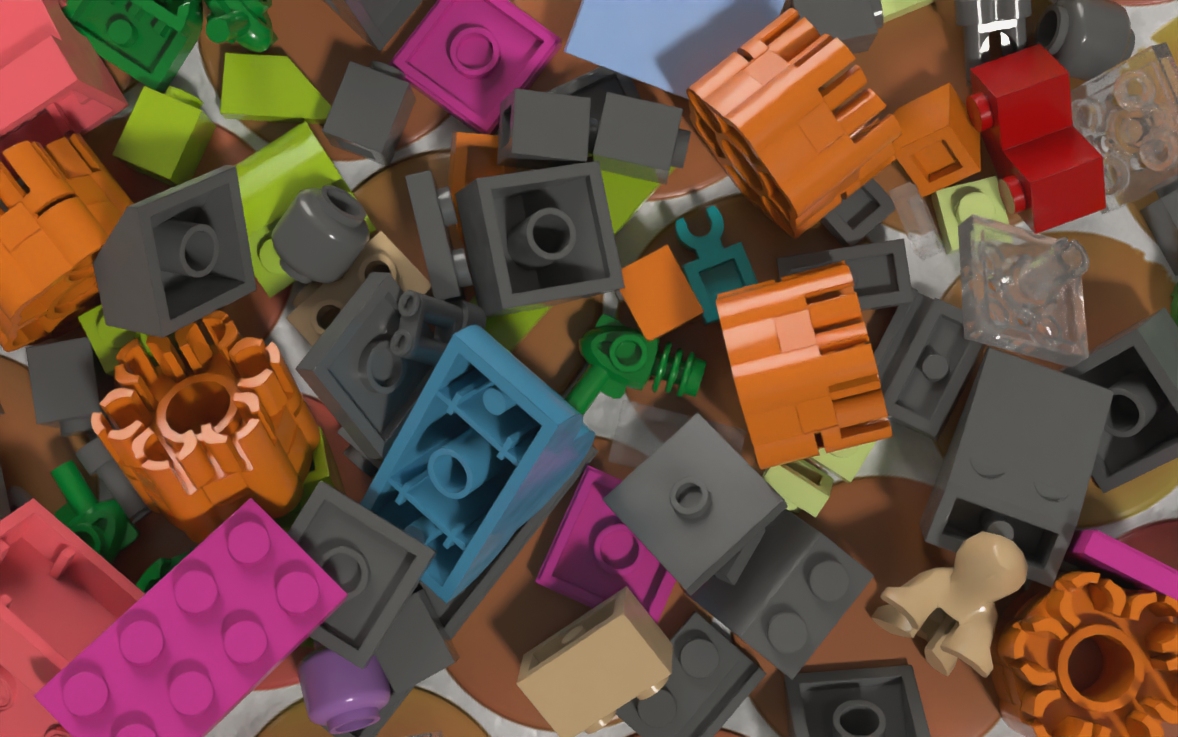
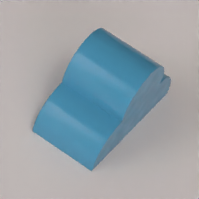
M470 325L453 334L360 504L438 551L421 581L447 604L484 571L507 544L516 529L541 510L569 479L591 448L595 439V432L583 422V415L481 326Z

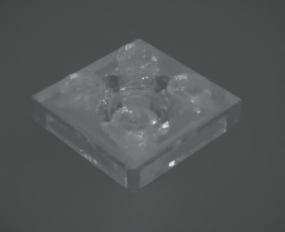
M1167 42L1146 48L1070 91L1073 126L1103 156L1106 209L1100 210L1101 214L1120 209L1178 181V68ZM1114 96H1115L1116 102L1121 106V108H1119L1118 105H1113V97H1114ZM1103 136L1107 138L1104 142L1105 146L1109 148L1108 152L1104 151L1101 147ZM1139 164H1145L1146 168H1142Z
M972 214L958 225L964 339L1072 368L1089 358L1082 275L1089 269L1090 261L1084 247L1074 239L1068 242L1067 237L1056 239L1039 233L1034 234L1032 231ZM988 283H992V285L995 287V291L990 288ZM1017 318L1021 319L1022 325L1019 324Z

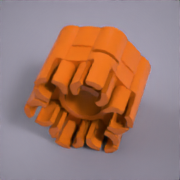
M789 8L739 47L737 53L733 52L688 87L686 93L689 98L688 104L691 112L689 116L693 126L728 173L735 186L753 206L778 225L788 236L797 239L840 205L842 199L846 200L897 159L893 155L896 152L892 142L901 135V128L894 114H888L881 121L877 118L867 127L864 126L886 107L881 98L869 88L860 92L838 111L834 110L866 85L867 79L862 68L855 64L828 87H822L823 84L856 58L849 48L837 37L833 39L828 34L820 36L817 29L805 17L799 20L801 17L798 11L794 8Z
M73 134L68 140L66 137L49 143L44 148L38 142L33 141L30 143L27 140L17 143L2 152L31 190L27 194L0 160V199L9 209L7 212H4L0 207V345L6 352L66 335L81 325L78 316L101 305L93 262L127 206L134 203L80 134Z
M845 260L783 276L780 282L775 283V280L772 279L717 294L716 306L732 374L760 470L820 455L818 449L825 448L826 453L893 437L891 425L887 419L888 413L871 343L864 344L869 342V336L863 322L857 293L854 292L849 265H846Z
M218 310L202 318L215 344L208 345L195 322L176 331L175 339L185 359H181L167 336L163 338L157 336L147 337L146 344L159 364L156 367L138 338L123 346L115 357L120 365L114 366L115 378L121 388L110 391L99 403L116 430L111 427L103 413L93 412L91 416L92 429L145 505L150 510L161 513L168 522L183 530L189 539L198 544L202 543L250 498L272 519L282 517L292 511L302 498L303 483L310 470L313 451L317 448L321 436L319 426L276 344L271 342L266 346L263 339L253 337L242 338L229 315Z
M1059 570L1052 587L1032 581L1028 590L1018 596L1005 610L1003 615L998 617L990 646L993 663L991 676L995 690L1000 698L999 710L1005 724L1013 731L1025 737H1164V730L1161 726L1163 722L1178 724V624H1173V617H1178V600L1168 595L1156 594V592L1122 588L1110 579L1099 578L1100 573ZM1090 637L1100 647L1103 656V670L1098 680L1090 687L1076 690L1068 674V659L1073 648L1084 638Z

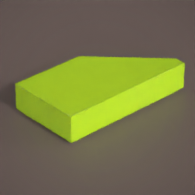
M225 53L220 114L225 119L302 123L306 121L307 124H325L332 106L287 56Z

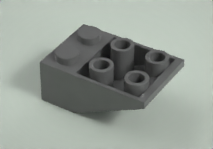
M988 346L919 522L925 542L957 553L963 541L982 531L1001 535L1013 541L1023 552L1028 564L1026 578L1052 587L1077 527L1114 391Z

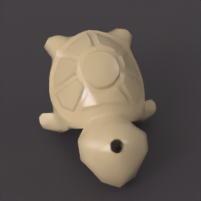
M982 531L963 541L956 553L954 567L934 568L919 573L901 587L885 588L880 597L889 604L878 607L872 615V619L882 629L891 634L913 638L916 634L928 642L924 650L926 661L941 674L949 676L956 665L957 658H959L986 678L993 670L990 646L998 620L994 602L1019 590L1026 581L1028 564L1023 552L1013 541L1001 535Z

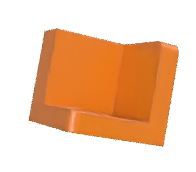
M950 82L895 110L894 116L900 125L901 135L893 141L896 152L894 156L924 197L981 171L980 132L972 125L965 104Z
M668 244L621 269L625 288L614 292L621 305L626 304L646 341H653L685 323L692 325L701 320L704 310Z

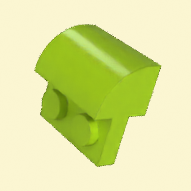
M306 121L235 165L254 275L269 298L297 281L281 268L279 263L281 258L273 248L271 236L273 229L297 194L304 189H322L325 185H331L346 191L356 199ZM366 214L364 220L368 225L370 234L376 228Z

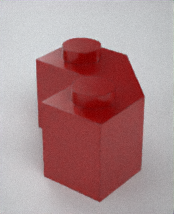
M1041 44L970 68L972 95L966 98L967 112L972 125L981 133L998 176L999 193L1007 211L1011 215L1018 213L1034 234L1106 209L1103 156L1073 126L1069 72Z

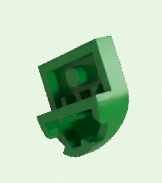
M68 0L67 5L62 9L68 21L80 34L88 38L99 56L142 84L162 94L166 92L168 86L195 46L203 26L202 0Z

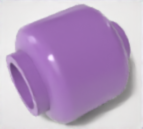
M314 640L315 650L308 653L297 666L298 678L310 721L314 724L328 726L329 734L348 733L378 722L380 720L379 711L388 704L391 694L388 679L376 656L374 655L367 668L362 670Z

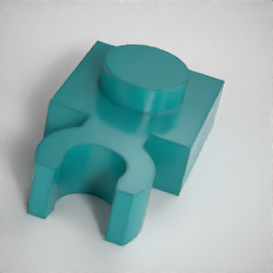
M714 205L706 208L705 216L710 224V232L703 237L692 235L687 228L684 218L676 220L675 223L677 241L684 249L693 252L696 260L682 265L681 270L704 310L701 319L705 327L720 321L716 306L717 294L758 283L742 243L739 242L726 248L723 247L720 238L724 230V221L721 213Z

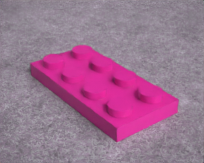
M250 498L42 687L34 697L72 737H205L347 600L348 594Z

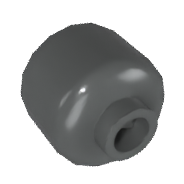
M1058 0L1055 4L1049 5L1044 9L1039 17L1034 33V45L1041 44L1069 72V77L1095 82L1104 81L1114 74L1120 65L1125 64L1129 60L1135 46V34L1131 29V21L1126 9L1115 1Z
M325 185L322 189L309 188L301 190L271 234L273 248L281 258L279 263L285 273L302 283H311L312 281L332 283L342 279L364 249L370 237L368 225L364 220L366 212L361 203L346 191L331 185Z

